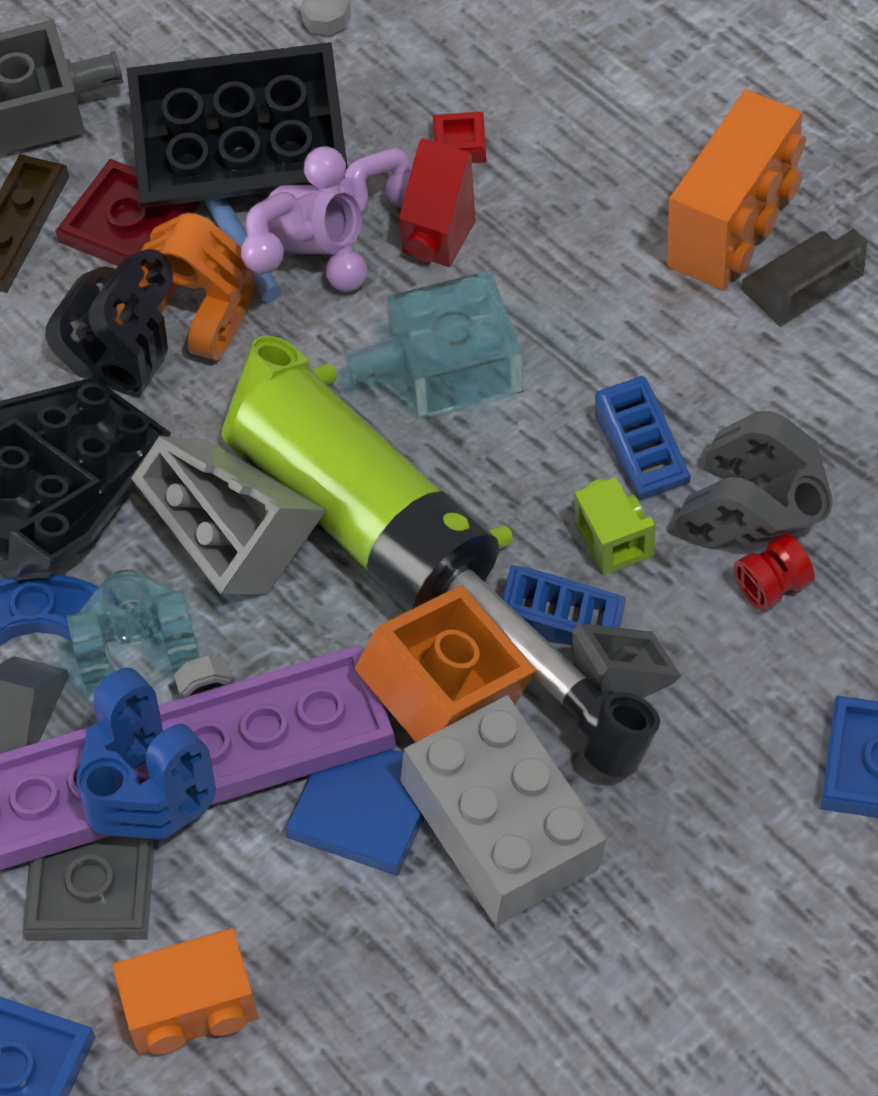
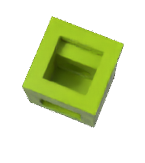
M617 477L595 480L585 486L584 489L574 492L575 525L602 575L655 556V523L651 516L645 518L642 507L634 494L628 496L625 494Z

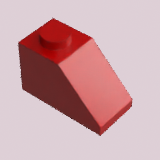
M422 138L417 146L399 215L402 252L410 254L420 261H431L450 267L476 222L471 153Z

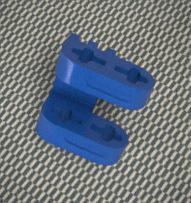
M130 667L121 668L111 673L101 682L94 694L93 704L97 722L87 728L77 772V787L85 820L91 829L100 834L165 840L198 818L211 805L215 797L216 786L210 752L207 745L185 724H176L163 731L156 693L135 669ZM146 761L149 779L139 784L138 775L133 768Z

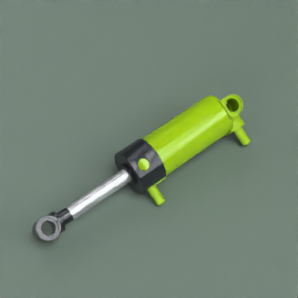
M260 336L254 339L221 429L222 438L242 458L249 457L269 477L324 508L326 512L318 524L368 571L369 577L405 612L463 585L536 669L533 677L579 719L577 731L585 738L582 750L591 766L611 777L623 778L635 773L659 729L660 718L658 712L643 698L631 693L609 691L603 694L485 583L496 563L499 549L507 547L512 543L513 536L511 530L506 525H499L488 530L451 495L441 491L328 386L334 384L337 378L336 370L331 364L326 363L308 368L310 360L288 341L274 336Z

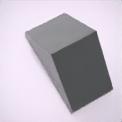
M579 623L572 631L573 665L603 694L614 691L616 693H631L645 698L674 684L681 677V674L655 634L651 631Z
M16 656L0 664V754L40 741L68 679L67 669Z

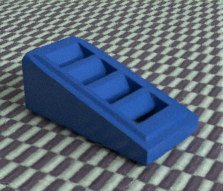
M639 376L602 389L595 394V418L639 501L690 483V473L657 398L645 376ZM644 422L647 425L627 433L624 432V429ZM654 442L657 443V446L635 454L632 451ZM666 460L668 466L642 474L640 469Z
M514 565L510 566L503 600L547 641L573 645L572 631L579 623L591 624L594 609L604 611L601 626L620 628L625 607V596L536 569ZM523 598L533 600L532 608L522 606ZM547 602L557 604L555 615L545 613ZM571 606L581 607L578 622L568 620Z

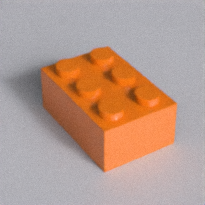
M746 89L742 92L669 197L667 267L723 291L735 273L741 275L746 271L754 253L755 243L760 236L765 238L769 236L777 221L780 206L784 200L792 201L801 185L803 173L798 170V161L806 143V137L801 135L802 111Z

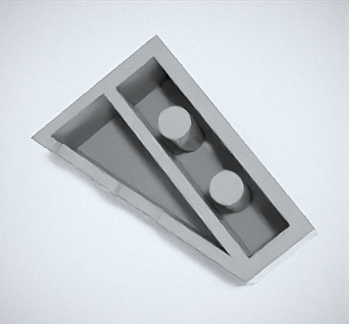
M159 436L131 478L220 594H268L326 512L324 508L206 439Z

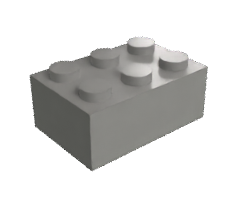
M508 695L404 748L401 783L495 926L599 870L607 838Z

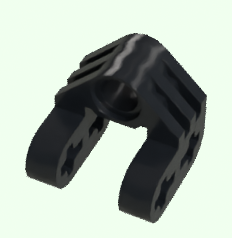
M142 250L124 258L116 270L106 266L83 273L72 285L49 318L45 329V337L53 353L77 376L84 379L94 377L108 388L130 396L139 395L168 353L164 316L157 310L173 283L172 267L165 255L158 250ZM145 266L149 271L146 275L149 285L140 287L139 283L145 274L141 267ZM99 283H101V284L103 285V288H102L101 291H100L99 287L97 286V284H99ZM123 303L125 307L119 316L123 324L119 325L115 321L118 314L116 307ZM80 320L81 323L75 333L79 339L74 341L70 336L73 332V327L70 323Z

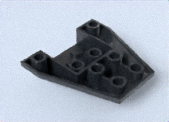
M94 377L0 401V575L5 579H11L51 569L91 544L136 484L131 478L158 437H170L171 432Z

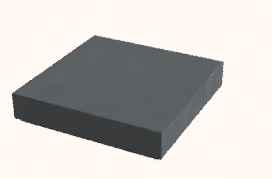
M109 836L31 860L23 930L26 941L148 940L156 839Z

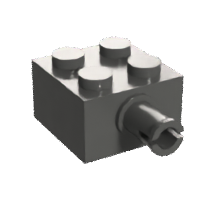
M54 19L1 32L0 154L85 133L77 99L80 98V93L124 83L116 52L112 51L110 54L71 63L70 58L65 59Z

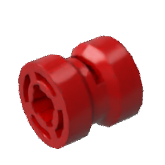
M787 533L781 534L769 541L764 552L760 554L749 553L735 561L734 564L735 576L743 593L761 611H766L780 603L785 592L789 590L794 592L800 591L815 580V572L809 556L801 544Z

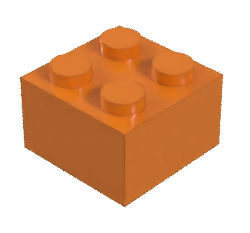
M463 585L377 626L354 668L415 742L506 695L516 705L536 672V669Z

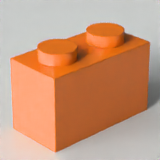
M233 927L112 963L128 1028L138 1055L148 1052L152 1054H167L178 1050L188 1040L208 1034L215 1036L230 1035L243 1029L247 1022L259 1019Z

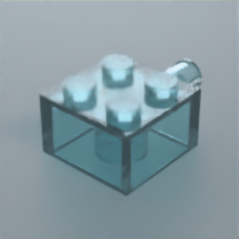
M491 270L386 296L391 340L344 351L353 385L361 381L400 372V375L405 377L418 419L524 392L522 352Z

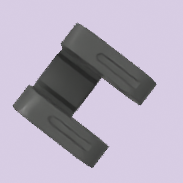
M771 411L755 412L721 429L716 433L706 454L705 461L715 474L724 479L689 495L685 499L676 518L675 527L678 533L689 542L701 547L713 548L734 539L743 546L773 540L781 534L787 533L791 535L825 520L831 513L833 501L817 442L789 419ZM763 473L773 479L772 482L764 485L763 489L749 481Z

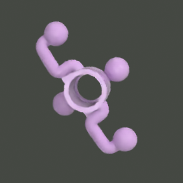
M328 146L315 148L307 155L304 161V174L312 185L279 186L271 192L266 200L254 205L250 209L246 218L247 237L241 247V258L245 266L254 272L264 274L273 272L283 260V253L332 254L333 256L330 257L326 266V276L330 284L343 292L357 290L367 278L368 267L363 257L354 252L352 247L360 233L362 215L368 206L369 197L366 179L391 170L392 174L386 182L385 194L391 204L401 209L412 169L409 157L400 149L390 148L360 158L351 163L346 170V163L341 153L336 149Z

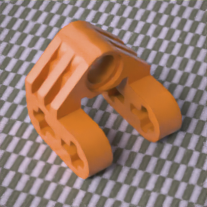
M182 214L155 227L150 234L151 241L145 243L142 250H158L165 255L172 267L173 283L157 308L161 314L164 312L178 284L193 289L199 287L205 289L206 296L194 316L188 333V350L192 354L218 361L226 352L250 307L255 290L254 271L245 266L241 258V246L214 223L198 214ZM145 266L141 267L145 274L139 283L140 287L149 285L146 280V275L149 271ZM123 303L116 307L118 314L115 321L119 325L123 324L119 318L120 313L125 307Z

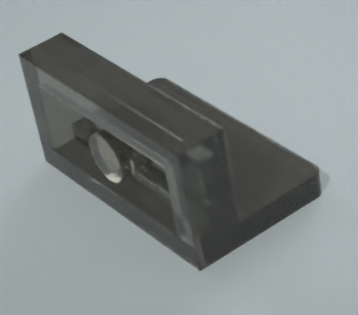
M854 228L836 240L825 231H820L743 278L742 290L779 327H782L864 276L868 242Z

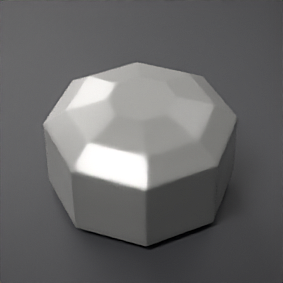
M303 0L300 7L302 22L312 34L331 36L346 29L351 17L349 0Z
M204 655L187 661L174 674L181 699L233 683L226 659L210 655Z

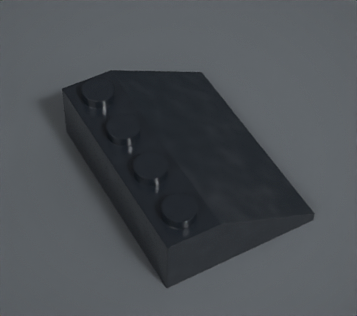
M332 42L127 68L141 208L267 193L284 185H312L304 174V161L312 150L323 146L334 148L341 153L346 163V170L348 168Z

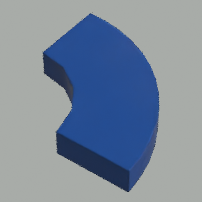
M51 574L49 578H32L17 581L15 577L0 580V646L14 637L35 632L57 634L76 643L115 607L113 596L90 582L60 574Z

